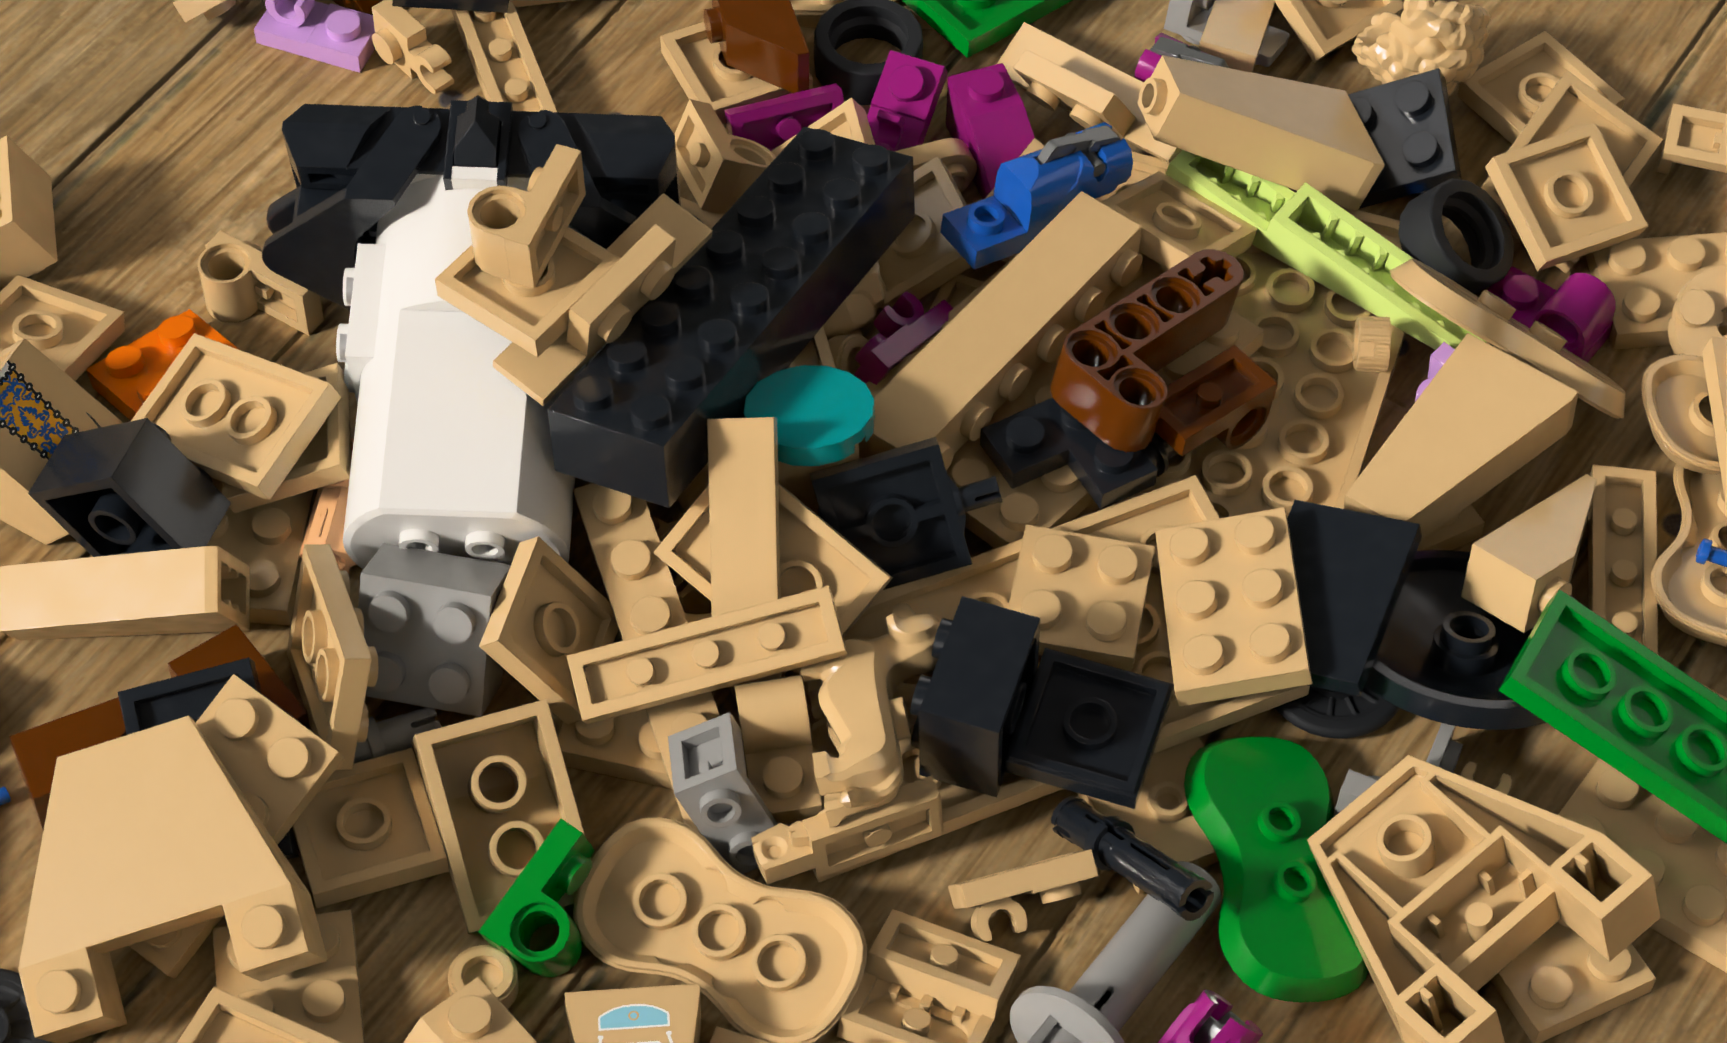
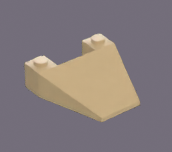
M185 716L57 757L18 967L35 1038L52 1043H69L126 1025L127 1020L110 951L224 915L241 974L262 982L328 961L309 891L192 717Z
M1407 755L1307 839L1310 850L1403 1043H1505L1497 1011L1477 991L1560 919L1608 961H1611L1661 918L1653 875L1603 833L1410 755Z

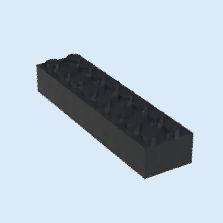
M804 126L712 227V237L674 275L666 290L655 300H649L632 317L624 332L615 341L607 343L547 409L555 471L670 508L708 463L707 419L744 418L746 396L757 382L776 371L787 369L913 220L915 217L913 157L887 150L879 145H869L831 134L826 130L812 129Z

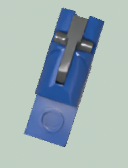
M1106 122L1076 133H1068L1060 138L1051 139L1044 148L1001 163L996 176L994 195L944 213L940 233L974 270L1020 253L1081 191L1096 199L1116 190L1118 185L1126 182L1131 176L1133 167L1131 148L1124 138L1120 140V137L1112 130V126Z

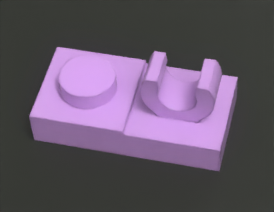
M266 0L265 6L267 10L254 28L256 43L359 73H361L375 50L372 41V35L375 33L373 15L331 3L329 5L315 0Z

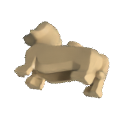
M900 603L893 606L892 614L886 617L888 634L871 640L849 639L845 641L848 655L800 667L803 682L808 684L814 719L827 718L828 734L839 754V757L835 758L830 757L826 751L812 753L815 779L820 796L824 795V808L830 827L838 826L843 820L854 814L889 803L896 798L902 784L904 770L899 739L912 737L904 699L903 697L893 699V693L902 682L904 684H917L922 674L932 677L938 658L932 657V649L940 624L936 617L931 614L916 615L908 604Z

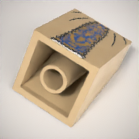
M25 338L0 352V520L47 545L69 533L28 494L31 487L64 435L123 422Z

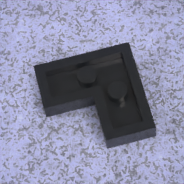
M1053 397L981 429V447L1012 489L1068 465L1100 510L1156 485L1158 469L1143 450L1124 452L1112 448L1063 409Z

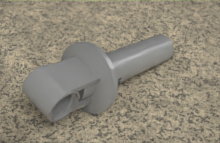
M1179 861L1178 864L1203 877L1213 886L1209 890L1214 892V898L1211 906L1203 916L1194 921H1186L1171 910L1170 907L1147 894L1069 992L1051 986H1035L1023 991L1015 1000L1010 1010V1024L1017 1042L1124 1043L1118 1032L1220 904L1221 891L1213 877L1193 863Z

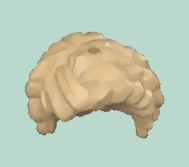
M1405 0L1401 16L1391 12H1378L1373 15L1371 19L1372 25L1365 28L1363 33L1357 35L1352 46V52L1356 55L1359 64L1368 68L1375 80L1382 81V84L1439 68L1446 79L1448 97H1450L1458 84L1471 79L1479 64L1483 62V45L1489 37L1486 27L1490 23L1491 15L1480 6H1472L1471 4L1461 5L1457 1Z

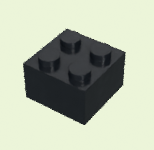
M148 418L64 435L28 492L93 557L207 546L231 505V502L213 485L211 477L204 470L193 465L171 442L169 434L160 426L152 423Z
M962 596L954 619L943 618L941 620L932 649V657L938 658L932 677L923 674L920 676L914 691L910 710L911 714L917 716L912 732L911 746L919 748V775L925 777L932 775L935 780L997 797L1006 773L1005 759L1038 669L1040 618Z

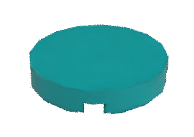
M801 365L776 371L757 382L746 396L744 418H777L779 462L792 466H821L847 458L855 453V444L861 442L863 438H865L866 442L869 440L874 431L875 405L874 398L867 385L850 372L829 366Z

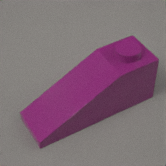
M1003 63L948 76L946 127L952 138L960 139L967 144L977 164V172L973 181L983 200L995 187L996 176L1001 163L1018 158L1035 137L1024 103Z

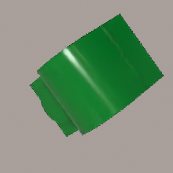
M560 819L478 931L491 946H494L507 956H511L514 962L516 961L530 972L541 977H557L567 973L577 964L582 953L583 942L578 926L558 904V901L564 893L571 895L576 892L590 873L593 863L590 857L595 852V849L585 835L563 819ZM546 924H556L559 926V936L553 946L544 951L530 950V939L539 927Z

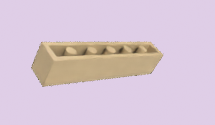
M1081 191L874 397V431L867 442L863 438L858 443L859 459L936 437L945 469L947 470L954 454L968 439L975 441L980 438L981 429L990 424L993 414L1007 400L1013 402L1020 397L1026 389L1031 375L1045 361L1051 363L1058 358L1065 337L1082 323L1098 315L1104 306L1106 298L1118 286L1126 287L1132 282L1142 264V255L1139 254L1142 226Z

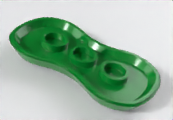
M1274 737L1228 738L1211 742L1199 748L1190 758L1185 771V796L1195 820L1209 839L1220 863L1224 887L1218 922L1219 940L1224 956L1232 970L1243 983L1257 993L1288 1002L1303 1003L1334 1000L1357 990L1367 978L1369 971L1307 842V839L1328 823L1334 815L1332 790L1318 761L1299 744Z

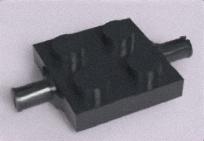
M936 437L810 473L819 505L818 516L893 577L883 590L972 565L964 536L965 512L995 503H1003L995 475L991 478L957 487L955 480L945 469Z

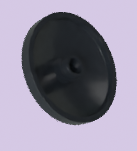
M1454 550L1417 551L1365 686L1381 698L1403 710L1448 725L1484 730H1508L1546 723L1499 691L1533 628L1523 633L1461 597L1471 552Z

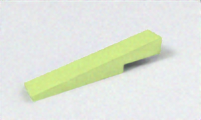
M1184 150L1169 163L1166 175L1258 228L1252 245L1379 317H1390L1391 325L1436 350L1445 342L1456 349L1467 333L1477 337L1422 303L1394 281L1390 270L1414 258L1305 182L1294 193L1285 186Z

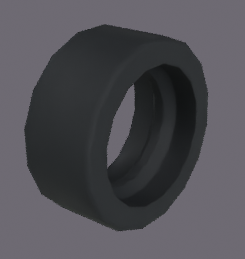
M846 0L834 5L824 13L814 31L815 73L822 86L836 83L842 89L844 101L852 97L859 105H871L886 61L862 64L846 59L835 50L842 44L855 39L874 38L889 42L897 47L902 54L923 60L922 29L911 11L894 1Z
M1452 178L1438 184L1409 201L1400 215L1398 234L1402 251L1440 272L1474 295L1504 279L1513 265L1514 242L1507 219L1493 198L1484 189L1468 180ZM1442 215L1449 218L1461 231L1469 248L1471 265L1463 261L1451 247L1444 232Z

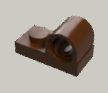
M1233 345L1166 386L1168 389L1167 397L1155 432L1181 456L1214 436L1228 449H1237L1249 442L1265 424L1278 383L1236 345Z

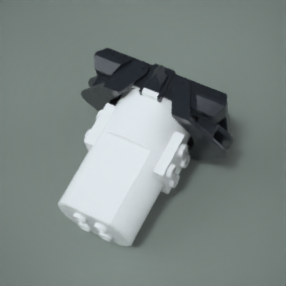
M479 95L469 101L451 100L450 109L423 108L420 105L384 107L303 104L282 123V133L297 188L274 201L267 210L266 221L273 235L263 245L262 260L274 273L350 310L349 324L340 323L338 325L336 338L338 362H345L344 383L349 392L355 393L358 405L343 533L345 551L362 569L366 567L383 543L398 545L399 549H407L409 547L511 565L519 543L539 536L568 563L574 503L573 489H575L576 477L555 471L547 409L605 345L542 406L493 368V360L512 341L437 296L435 278L472 245L467 214L470 200L478 192L499 185L527 191L533 171L537 167L545 166L556 144L581 150L586 195L568 227L605 249L663 193L681 206L675 134L662 116L559 113L548 110H540V112L513 111L512 102H490Z

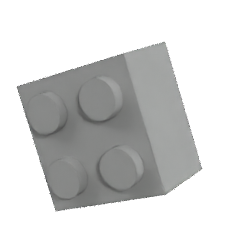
M383 543L360 575L358 608L363 613L364 638L367 646H374L376 648L379 665L377 683L375 687H367L366 696L481 717L502 685L503 668L484 652L479 645L511 565L409 547L407 549H399L398 545Z

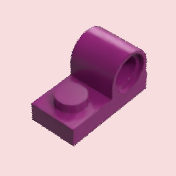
M1511 266L1504 279L1487 289V291L1498 296L1516 309L1511 318L1528 328H1531L1535 320L1544 324L1567 340L1563 348L1587 363L1610 336L1613 326L1612 320L1616 310V301L1606 284L1590 274H1572L1558 290H1555L1516 267Z

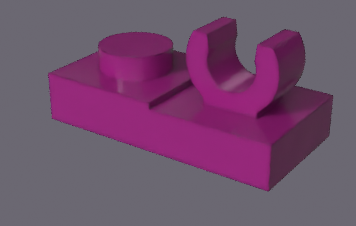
M890 50L867 114L875 145L895 152L923 144L948 75L945 66Z
M835 83L726 109L724 111L728 134L755 141L772 151L798 134L804 126H810L844 103L842 89Z
M904 292L892 308L889 305L885 306L875 319L874 325L880 333L870 339L855 356L854 360L860 367L854 376L865 384L868 381L875 385L880 383L891 369L897 366L906 356L919 349L941 329L942 325L949 320V312L953 307L944 299L924 314L921 302L911 293Z

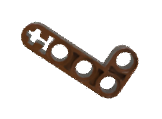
M1215 249L1201 250L1072 330L1065 337L1051 382L1050 391L1054 400L1112 448L1124 452H1137L1145 449L1152 441L1168 392L1165 381L1156 372L1223 329L1227 324L1243 280L1244 271L1241 264L1235 257L1226 252Z

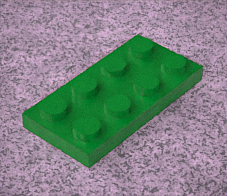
M1559 589L1545 606L1499 691L1727 844V701Z

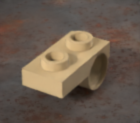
M220 230L205 245L206 249L198 259V270L206 308L213 318L222 322H239L249 318L259 309L308 336L324 321L320 295L271 271L262 260V249L255 243L250 241L242 242Z

